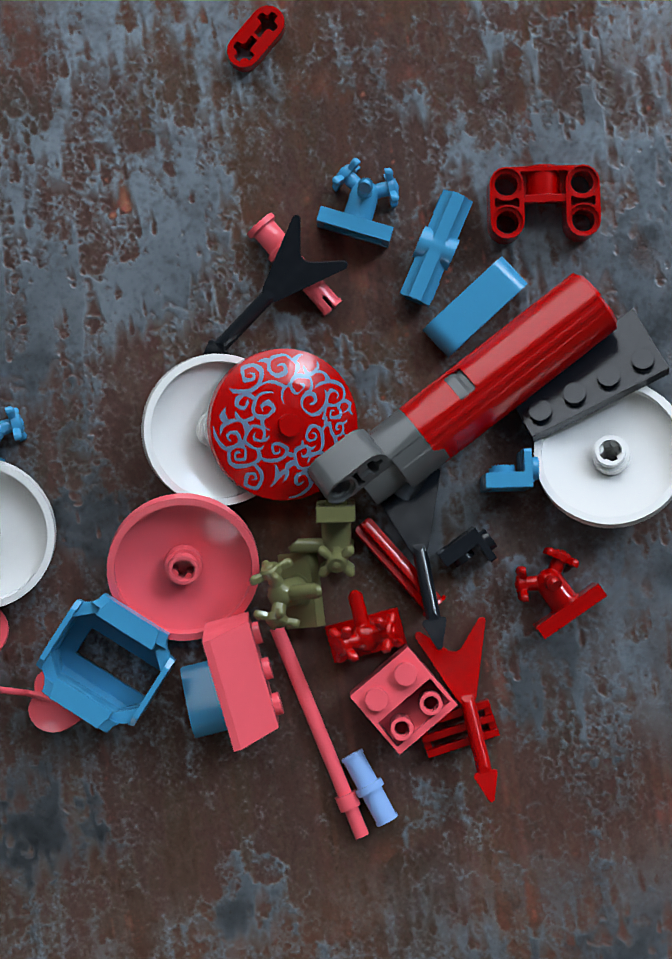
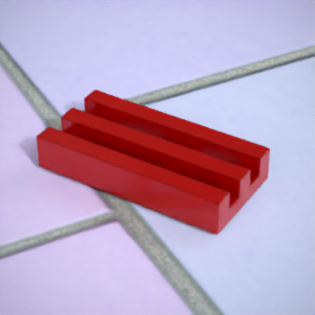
M485 698L476 701L477 710L483 709L485 713L484 716L479 717L481 725L488 724L489 729L483 730L485 740L500 736L489 699ZM461 706L451 710L438 723L463 716ZM465 722L431 733L427 731L422 735L428 758L469 746L468 735L433 747L431 744L432 741L466 731Z

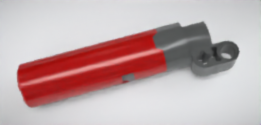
M572 273L372 429L369 434L364 429H357L344 436L311 463L308 469L309 477L331 504L342 503L364 488L375 503L380 505L406 483L414 488L617 329V320L612 309L607 305L599 291L584 276Z

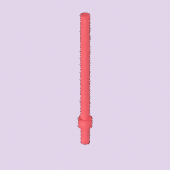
M285 627L275 630L270 629L338 795L335 797L340 813L345 812L355 839L362 838L368 835L369 831L358 807L361 805L360 799L355 793L356 790H351Z

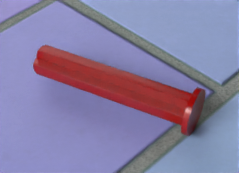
M371 518L365 519L354 530L355 534L424 610L416 568ZM436 591L439 605L446 599V596L444 594L440 596Z

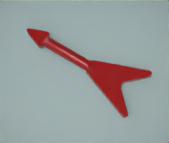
M478 618L464 644L457 651H450L445 647H442V650H437L429 637L421 632H416V641L455 699L461 704L477 770L473 777L488 801L492 803L495 800L498 771L491 767L475 701L478 690L485 618Z

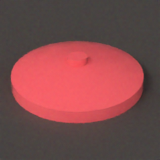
M191 493L160 496L132 511L115 532L107 559V580L112 597L170 633L168 640L175 641L202 639L205 623L244 613L250 605L258 584L251 586L249 579L251 576L260 573L256 542L242 518L228 506L217 500Z

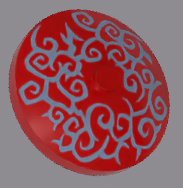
M296 349L265 350L238 362L218 384L210 402L207 418L209 444L216 462L226 476L237 486L251 494L280 501L301 499L319 492L320 490L308 475L311 463L348 433L358 428L354 399L340 374L321 358Z

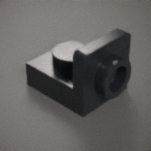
M471 526L437 551L436 554L447 567L452 563L459 567L474 556V552L471 549L477 545L489 562H493L497 557L492 550L497 545L485 529L478 532L475 527Z

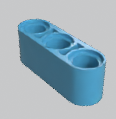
M501 256L423 329V332L447 357H450L528 283Z

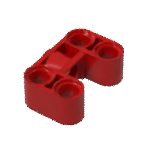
M537 164L523 167H502L493 173L488 182L486 190L487 228L489 236L498 244H510L518 238L524 228L525 208L529 204H556V207H561L563 233L574 242L586 241L600 226V179L596 170L589 165ZM574 177L586 179L589 184V191L587 193L576 192L572 188L571 179ZM501 179L509 180L514 185V193L508 196L501 195L496 190L495 182ZM576 214L585 215L590 221V229L587 231L576 229L572 222L573 216ZM503 216L510 217L515 222V231L509 234L501 232L497 228L496 220Z

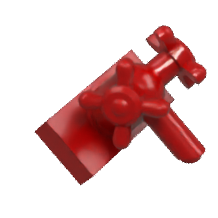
M552 547L544 548L542 553L553 558L548 568L541 570L537 575L526 576V567L518 566L515 570L514 585L518 593V599L522 602H529L528 591L538 590L551 610L550 613L532 624L543 639L548 638L607 597L600 584L596 582L575 593L563 577L562 572L566 564L578 568L579 561L576 558H572L567 551Z
M353 590L348 595L353 618L325 625L334 663H343L348 659L351 662L359 660V656L381 650L383 653H388L393 647L398 648L407 644L397 606L368 614L363 594L358 590Z

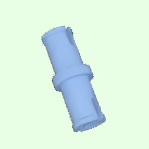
M361 748L344 757L341 761L344 763L357 787L355 791L357 797L363 798L376 822V826L380 827L395 819L398 813L395 812L382 788L384 785L382 778L376 777Z

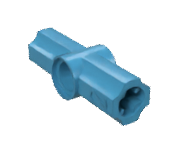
M443 190L433 211L430 223L424 227L412 256L414 261L399 295L419 305L429 307L440 284L439 281L444 270H448L459 244L458 236L473 201L457 192Z

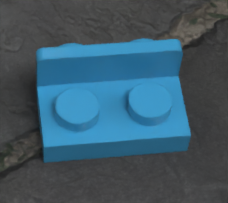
M523 448L516 454L517 472H515V465H494L492 468H489V473H485L480 477V493L526 491L532 488L533 482L539 480L538 457H532V448Z

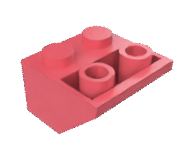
M404 644L350 691V698L399 755L458 705L408 644Z

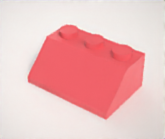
M249 611L205 623L202 639L234 752L246 748L278 729V715L284 714L279 692L272 693L268 681L274 678L270 659L268 656L262 658L258 644L264 643L259 621L252 622Z

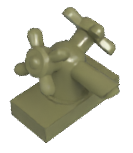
M347 499L339 504H331L327 500H317L316 523H321L322 538H298L288 547L290 553H319L320 556L326 558V561L319 567V575L322 578L327 577L330 572L340 573L343 571L348 577L355 575L354 564L347 560L355 552L354 540L351 538V522H355V499Z
M317 553L277 555L278 562L264 560L260 573L250 577L251 586H255L264 580H267L269 584L267 597L272 604L271 611L254 610V617L257 620H266L271 630L285 626L286 629H298L326 625Z

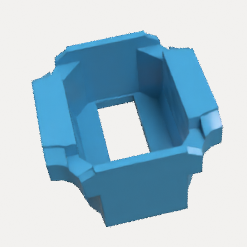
M107 593L102 594L95 601L77 599L36 663V666L42 669L45 676L42 692L51 700L106 733L118 724H128L134 727L175 665L176 659L168 649L170 633ZM92 628L161 671L146 696L77 653Z

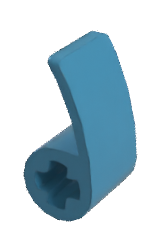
M208 661L182 667L180 672L183 690L195 738L227 731Z

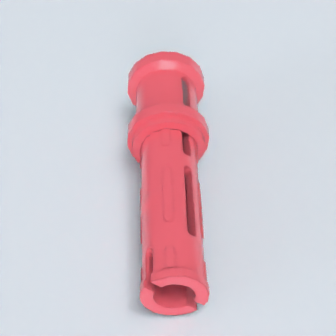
M272 212L263 217L247 233L250 239L255 238L269 254L268 260L271 263L274 262L285 236V233L274 221L276 216ZM323 280L302 289L322 312L324 317L332 311V308L323 297L334 308L342 302L341 298H338Z

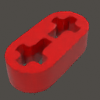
M269 5L259 7L230 40L227 46V55L234 69L240 72L254 70L282 38L285 32V20L278 8ZM272 17L275 18L276 30L267 29L259 37L258 34L262 29L260 20L264 18L268 21ZM254 41L255 44L250 49L252 58L248 60L244 57L240 61L237 60L238 53L236 48L240 46L242 49H245Z

